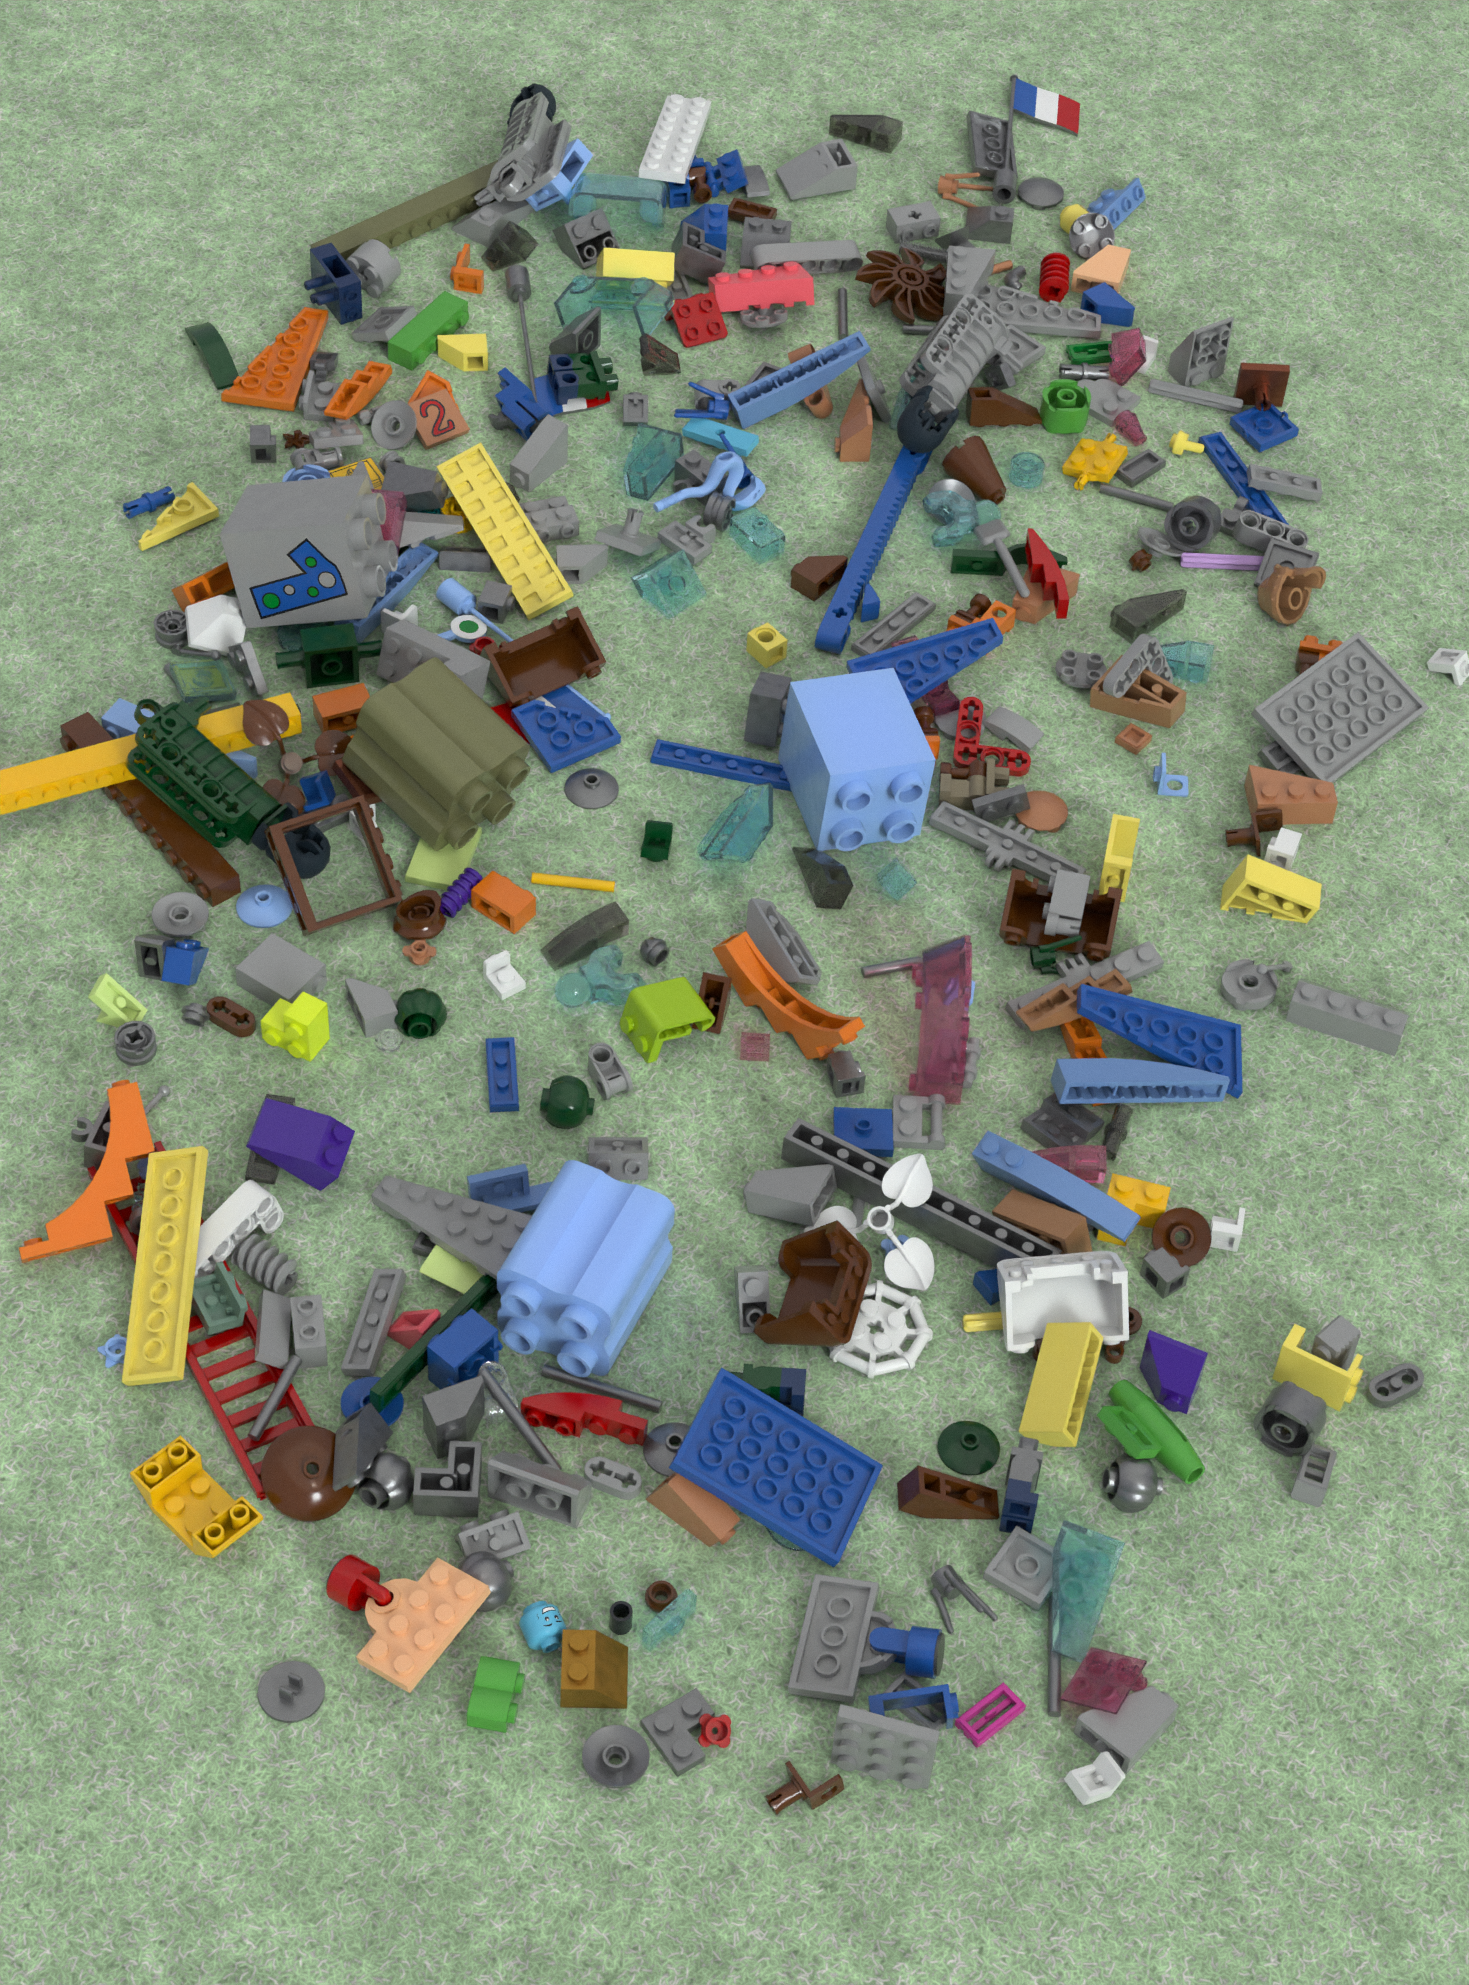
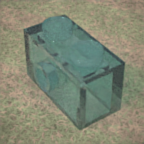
M752 507L730 518L729 536L759 565L784 553L786 538L783 531L777 528L756 507Z

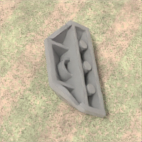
M751 898L748 902L746 931L760 953L787 984L817 985L820 982L822 971L795 928L783 915L776 911L777 907L772 901Z

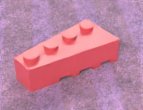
M794 261L785 262L783 266L777 267L765 265L758 270L741 269L738 273L733 274L722 272L717 273L715 277L708 278L709 293L714 292L720 312L748 310L749 305H753L755 308L770 309L771 304L775 303L784 305V307H794V302L806 301V306L815 305L813 277L799 263Z

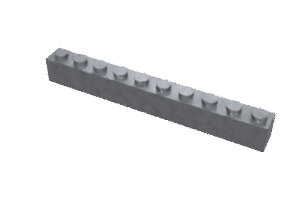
M800 1118L796 1120L784 1136L782 1160L796 1167L824 1164L834 1165L837 1188L875 1207H885L896 1200L886 1197L882 1191L884 1175L893 1166L892 1164ZM934 1185L931 1196L924 1204L910 1208L901 1202L898 1207L890 1212L898 1219L997 1268L999 1261L1005 1259L1059 1255L1062 1252L1061 1249Z

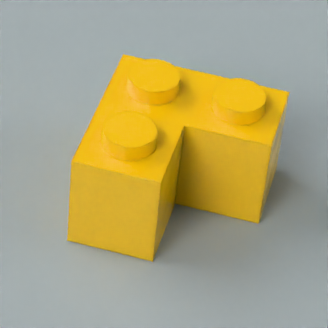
M1112 1173L1107 1195L1140 1215L1141 1219L1137 1225L1153 1229L1157 1219L1165 1213L1171 1187ZM1098 1230L1097 1240L1126 1247L1127 1239L1123 1242Z

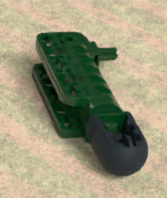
M199 696L189 705L182 700L179 703L172 702L164 708L152 699L140 700L134 712V718L140 725L135 735L137 746L129 752L125 763L129 772L214 847L225 848L239 838L247 846L253 843L260 850H266V856L276 864L264 831L269 826L302 815H298V810L289 802L282 805L197 729L200 717L212 707L208 703L209 699L206 696ZM141 709H150L155 715L146 717L141 713ZM140 759H142V760L144 761L143 764H142V763L136 764V763L134 762V760L139 761ZM162 775L167 782L160 784L152 776ZM182 795L184 797V801L182 799L177 800L175 796L180 797ZM201 811L206 814L207 819L199 820L193 815V812ZM312 824L284 835L300 879H310L325 869L330 861L331 846L327 837L319 828ZM216 832H217V833L223 832V833H225V836H224V837H223V836H220V837L218 838V837L216 836Z

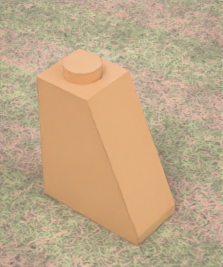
M1108 244L1074 270L1071 291L1083 294V291L1105 282L1119 294L1129 266L1131 249Z

